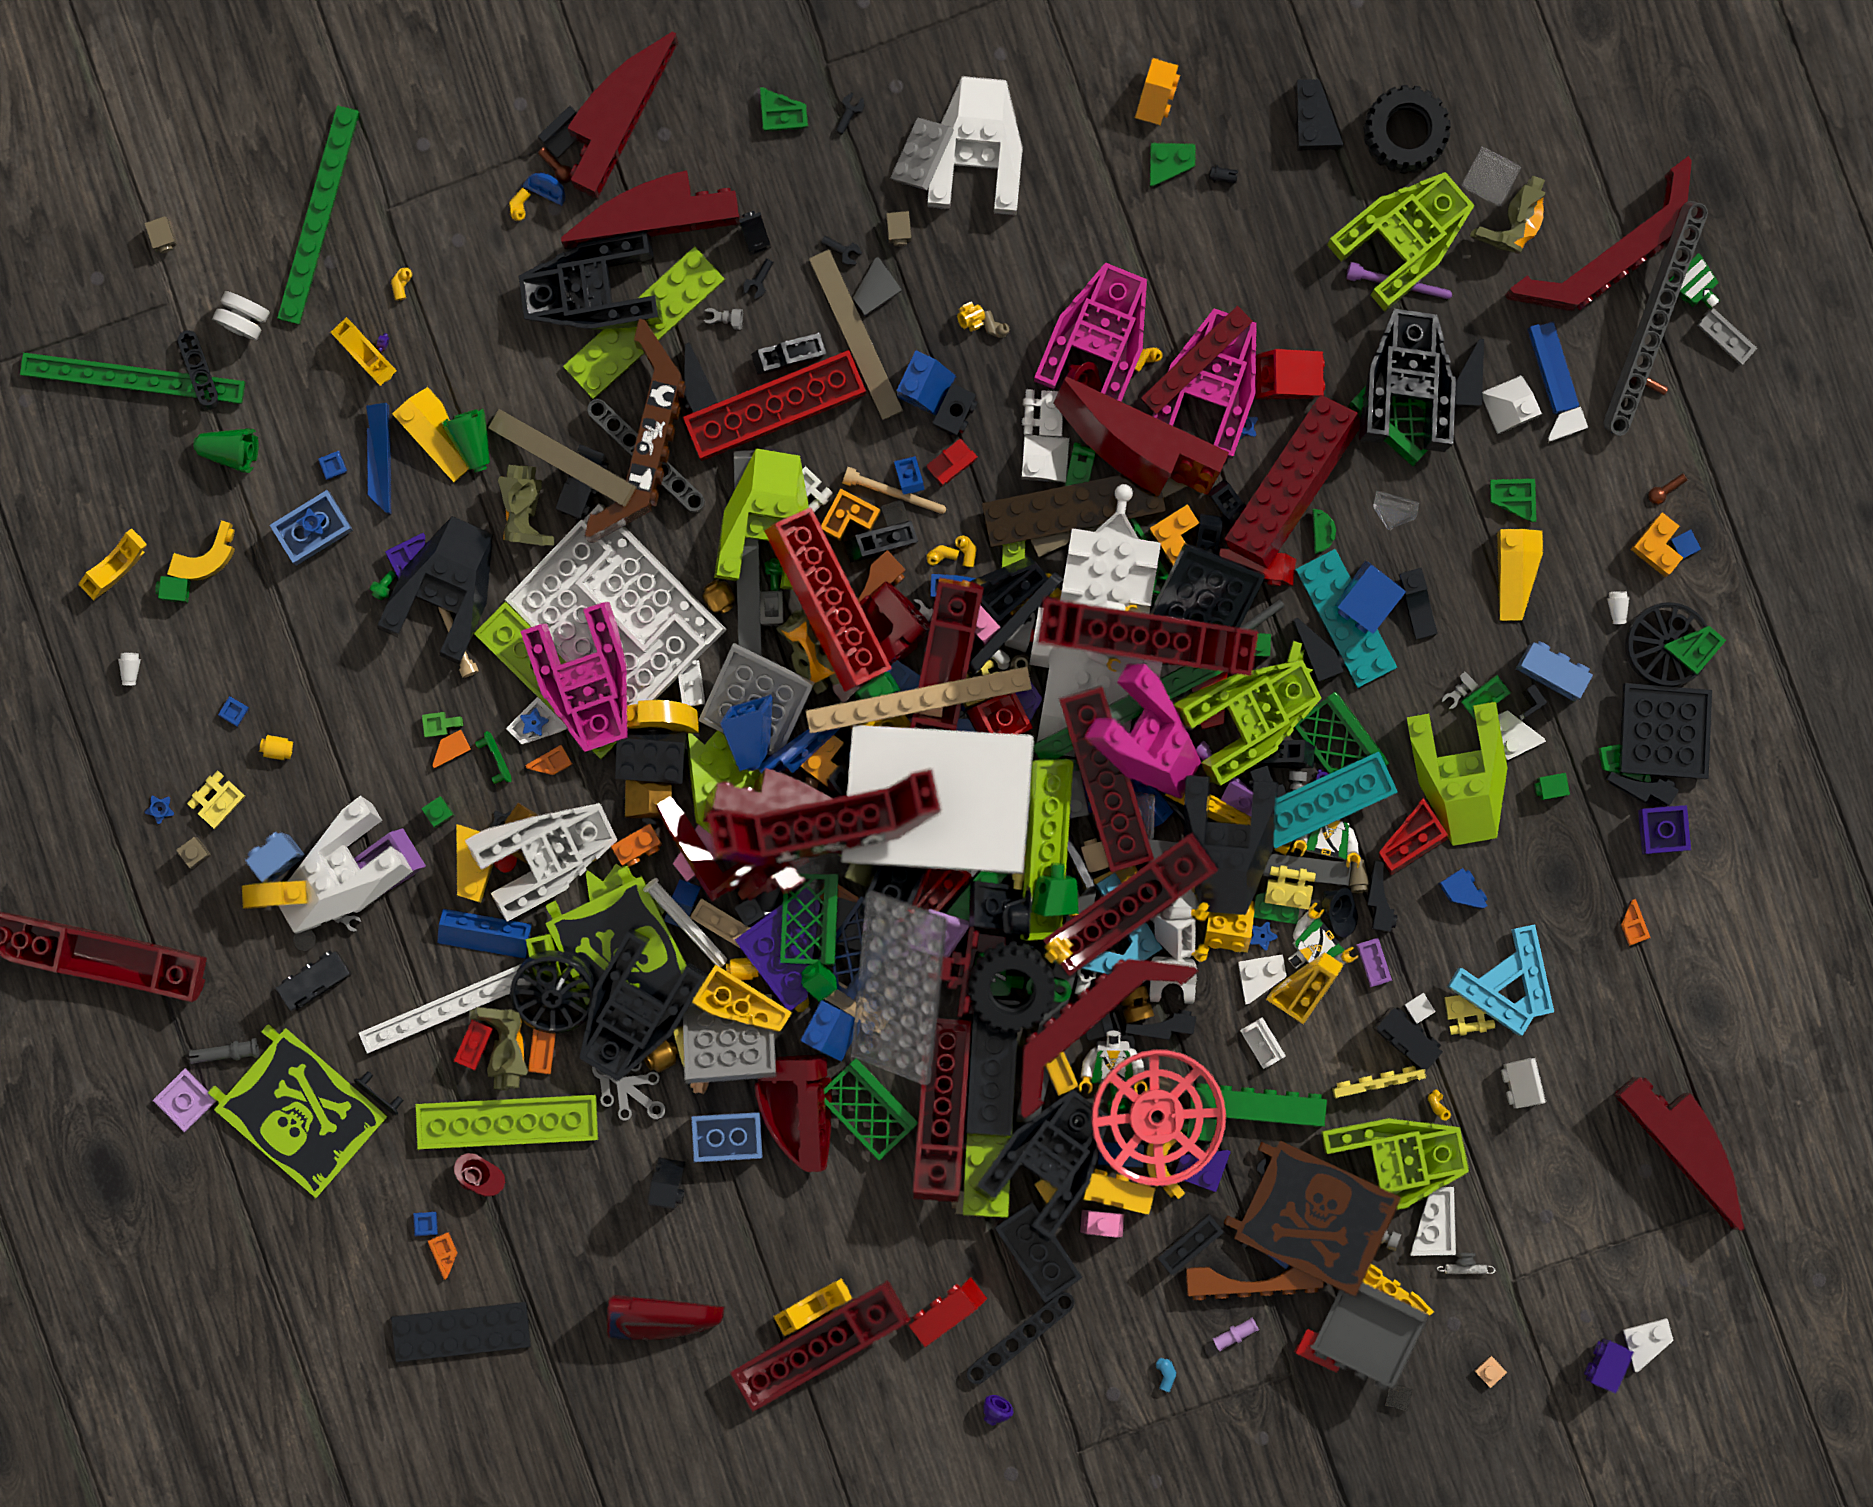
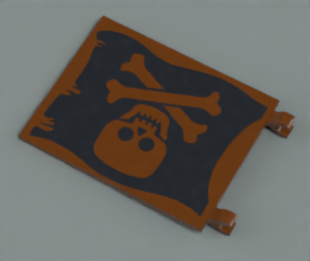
M1280 1141L1276 1148L1261 1142L1258 1150L1270 1155L1272 1159L1243 1221L1227 1215L1224 1224L1237 1230L1234 1239L1356 1297L1402 1198L1285 1142Z

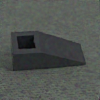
M755 211L743 214L742 219H739V223L750 256L770 249L771 244L760 212L755 214Z

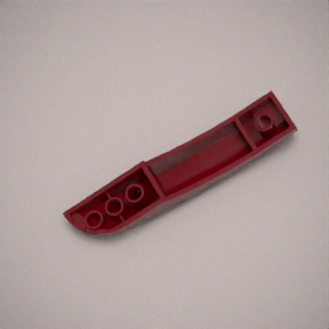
M940 577L918 688L966 679L982 599V586L966 580L961 582ZM961 704L943 707L942 717L919 714V712L913 713L911 729L956 731Z
M0 912V956L9 961L56 973L144 990L190 1002L197 1000L202 992L205 983L203 974L207 957L104 932Z

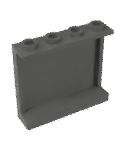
M1362 1282L1356 1297L1340 1289L1314 1345H1311L1310 1348L1315 1350L1313 1355L1325 1361L1327 1357L1336 1360L1334 1365L1344 1370L1350 1367L1356 1370L1354 1375L1364 1380L1370 1377L1376 1380L1374 1385L1387 1391L1388 1387L1395 1388L1429 1315Z

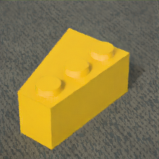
M457 824V895L481 903L494 863L483 869L479 867L465 840L480 833V831Z
M1324 952L1273 987L1266 1000L1304 1024L1337 977L1343 964Z
M1094 1169L1090 1184L1083 1193V1199L1149 1215L1155 1192L1154 1187L1147 1184L1130 1182L1129 1178L1120 1174H1116V1178L1107 1176V1171Z

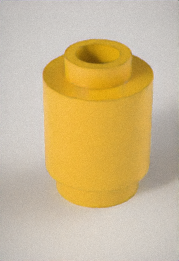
M267 735L266 739H261L259 752H263V757L278 760L291 759L293 742L288 741V738Z
M748 958L730 959V963H726V971L741 981L753 980L754 977H759L758 971Z

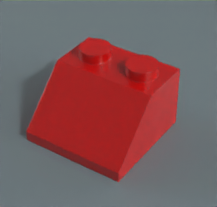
M1016 693L996 696L967 711L976 731L979 733L1020 735L1033 728Z

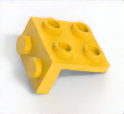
M1251 902L1246 915L1210 912L1204 944L1214 949L1222 948L1233 950L1234 952L1248 953L1252 936L1255 902Z

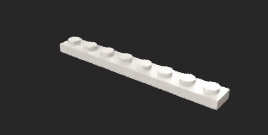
M520 965L359 1032L367 1054L510 994L512 979ZM521 978L517 982V985H532L530 982Z

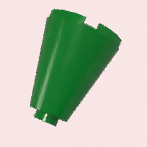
M484 409L471 410L454 416L453 420L445 419L441 421L442 427L469 470L473 469L474 472L487 469L486 464L490 463Z
M250 428L200 433L194 439L193 447L199 456L240 472L250 473L254 468L250 467L252 461L257 460L259 440L258 436L253 434L256 432L255 429Z

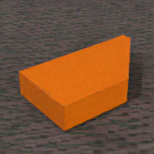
M462 730L441 739L433 762L434 769L471 750Z
M559 745L525 766L527 769L554 776L571 766L572 762L562 745Z
M1636 899L1631 900L1621 923L1629 946L1651 938Z
M449 1232L427 1241L443 1279L448 1278L458 1253Z

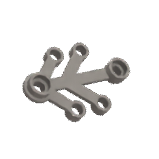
M642 1062L639 1063V1067L637 1069H632V1071L640 1070L642 1067ZM592 1066L593 1074L601 1082L602 1096L600 1101L603 1106L609 1107L614 1103V1097L610 1094L609 1079L617 1084L620 1107L618 1116L621 1120H629L632 1116V1111L628 1105L627 1093L647 1108V1113L651 1118L659 1119L664 1116L666 1109L662 1102H653L633 1086L639 1084L656 1085L660 1080L658 1073L649 1072L647 1075L623 1077L617 1081ZM651 1074L657 1076V1081L654 1083L649 1081ZM607 1095L612 1099L610 1104L603 1102V1098ZM654 1106L661 1108L659 1114L653 1113L652 1109ZM624 1109L629 1111L627 1118L621 1116V1111Z

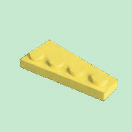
M1415 1066L1402 1068L1403 1073L1394 1075V1071L1380 1073L1381 1078L1373 1080L1372 1076L1358 1078L1359 1083L1351 1085L1350 1081L1336 1083L1337 1088H1333L1332 1091L1334 1098L1356 1094L1370 1089L1387 1087L1392 1084L1396 1085L1415 1079H1425L1424 1069L1416 1070Z

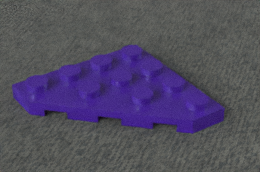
M806 887L797 897L806 906L815 896ZM794 898L788 904L787 910L795 916L803 907ZM818 900L808 907L814 916L817 917L820 908ZM782 904L735 939V942L784 1007L791 1011L807 999L808 991L802 986L801 972L808 965L812 964L780 963ZM806 910L796 918L804 928L814 920ZM787 914L788 922L791 919V917ZM795 921L791 922L786 929V932L792 939L802 931ZM817 922L807 929L814 939L816 937ZM805 932L795 940L802 950L806 949L813 942ZM786 936V944H787V943L790 942V940H789V938ZM792 943L785 951V958L795 959L801 951ZM814 945L806 952L811 959H813ZM802 955L799 959L807 958L804 955Z

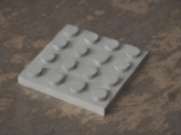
M734 643L698 721L724 733L720 722L731 706L771 695L773 698L770 750L767 755L771 756L787 744L815 682Z
M772 994L765 995L772 1000ZM690 1004L683 1016L686 1084L776 1077L773 1030L710 1015L695 1004Z

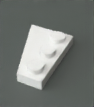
M1441 1187L1428 1195L1410 1256L1456 1255L1454 1187Z

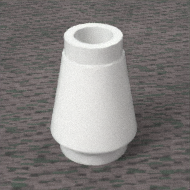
M1627 591L1609 592L1607 600L1613 624L1627 623L1630 598L1627 597Z
M121 653L118 661L122 685H136L141 661L139 654Z

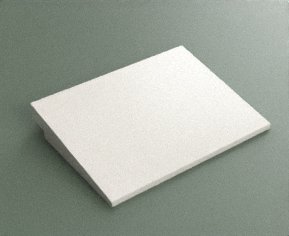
M598 504L584 520L581 519L505 600L531 627L539 624L548 625L556 651L566 662L597 652L583 609L602 602H610L627 667V705L638 704V701L656 700L678 678V675L682 674L727 629L625 527L616 530L595 543L588 542L585 532L590 514L597 515L606 509L604 505ZM683 661L678 667L676 666V662Z
M853 725L847 796L888 788L908 777L910 773L932 769L941 813L897 840L843 850L842 862L1023 874L1031 789L1033 736Z

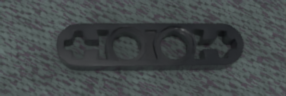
M183 331L178 336V345L198 403L201 408L212 410L218 405V394L200 342L193 331ZM188 338L191 341L193 350L190 351L188 349L187 343L185 342V339ZM197 356L201 359V362L197 365H191L189 359ZM200 375L208 378L204 384L196 383L195 379ZM205 390H208L211 402H207L205 399Z

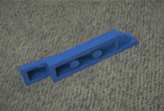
M387 403L367 405L366 410L370 427L367 428L368 496L388 515H391L389 405Z
M841 728L811 734L808 729L765 759L757 769L761 773L765 768L782 773L788 768L793 773Z

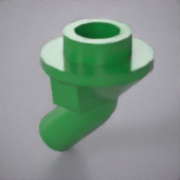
M772 558L765 563V572L770 574L771 591L780 590L779 575H782L783 568L778 558Z
M389 571L380 583L374 581L369 588L373 591L371 595L380 600L390 598L392 590L388 588V585L396 578L395 572Z
M1113 1083L1110 1084L1111 1100L1107 1102L1109 1113L1114 1097L1119 1090ZM1121 1098L1117 1115L1125 1114L1130 1107L1126 1098Z

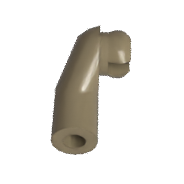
M991 310L984 312L985 319L983 323L986 332L998 338L1005 337L1009 333V326L1005 323L995 322Z

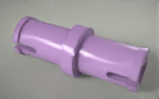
M1250 1318L1236 1327L1234 1325L1231 1326L1229 1331L1213 1338V1341L1220 1352L1235 1342H1242L1241 1339L1259 1331L1254 1319Z

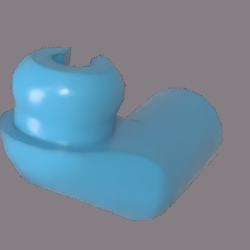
M1160 1358L1156 1362V1368L1161 1370L1164 1377L1159 1388L1170 1392L1176 1377V1371L1169 1359Z

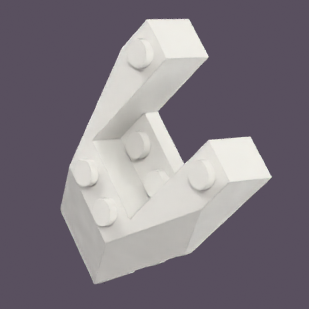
M962 77L941 123L950 126L954 131L929 185L928 207L950 209L954 165L998 169L994 213L1016 215L1022 145L1007 82L1005 80Z
M359 796L342 809L287 881H306L307 904L278 905L295 934L320 926L321 923L331 919H340L345 914L361 911L413 872L403 854L392 847L388 848L362 869L359 868L347 847L382 821L373 804L362 796Z
M598 803L531 817L486 829L468 838L465 842L481 869L521 848L531 872L491 893L499 911L508 922L567 890L570 887L569 884L578 875L581 876L586 871V867L595 858L598 860L617 841V838L602 806Z

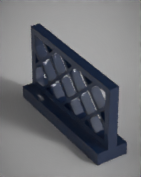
M862 896L836 932V943L844 942L846 954L835 956V960L847 958L849 970L837 972L836 964L833 966L837 989L856 1002L907 928L903 925L901 931L889 926L886 930L878 932L876 920L869 917L859 919L858 910L864 900ZM872 920L874 933L862 935L860 923ZM857 923L859 936L847 938L845 929L848 925ZM875 936L877 944L874 949L865 950L863 938ZM860 939L862 951L849 953L847 941ZM863 954L864 964L862 967L852 969L850 957ZM850 973L851 983L845 989L839 985L838 975Z

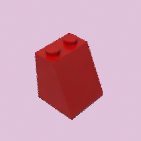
M1274 349L1256 354L1255 399H1313L1319 397L1320 394L1324 396L1325 382L1323 380V369L1325 361L1323 359V351Z

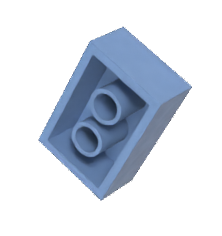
M328 490L270 524L292 563L296 566L353 531ZM308 508L315 515H325V519L321 523L323 534L313 532L307 537L304 536V528L296 521L306 515Z
M1540 641L1530 644L1516 670L1572 701L1580 699L1593 676L1589 673L1590 669L1580 663L1574 665L1569 662L1570 658L1560 652L1555 654L1549 651L1550 647Z
M275 832L265 840L267 844L260 848L257 846L248 853L249 858L245 861L262 882L272 883L306 857V855L290 835L282 832L277 834Z
M760 1112L692 1116L694 1162L763 1158Z

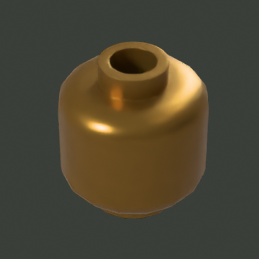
M717 579L703 588L702 598L711 612L716 613L720 611L724 614L733 608L732 603L735 600V594L727 582Z
M665 1040L644 1061L650 1070L654 1069L656 1072H662L676 1063L675 1055L678 1054L677 1048L673 1042L668 1043Z

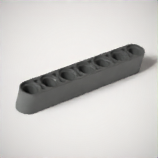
M599 399L591 401L587 408L590 417L632 457L635 445L631 447L626 446L624 441L628 436H634L637 440L638 433L604 401ZM596 405L604 407V412L600 416L592 414V409ZM613 420L620 422V428L617 431H610L608 428L609 423ZM668 462L663 463L662 466H666L669 472L663 478L662 486L691 513L703 511L705 499L702 494ZM678 481L685 484L684 490L680 493L673 491V485ZM692 497H698L701 499V504L697 508H692L689 506V500Z

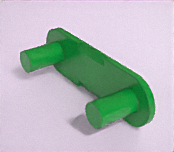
M486 731L484 738L476 741L475 744L478 749L488 745L498 763L497 766L501 773L492 777L493 783L497 784L503 780L509 783L512 781L511 774L492 734Z

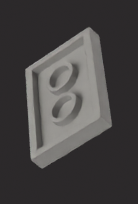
M917 118L891 179L927 190L954 129L947 125Z

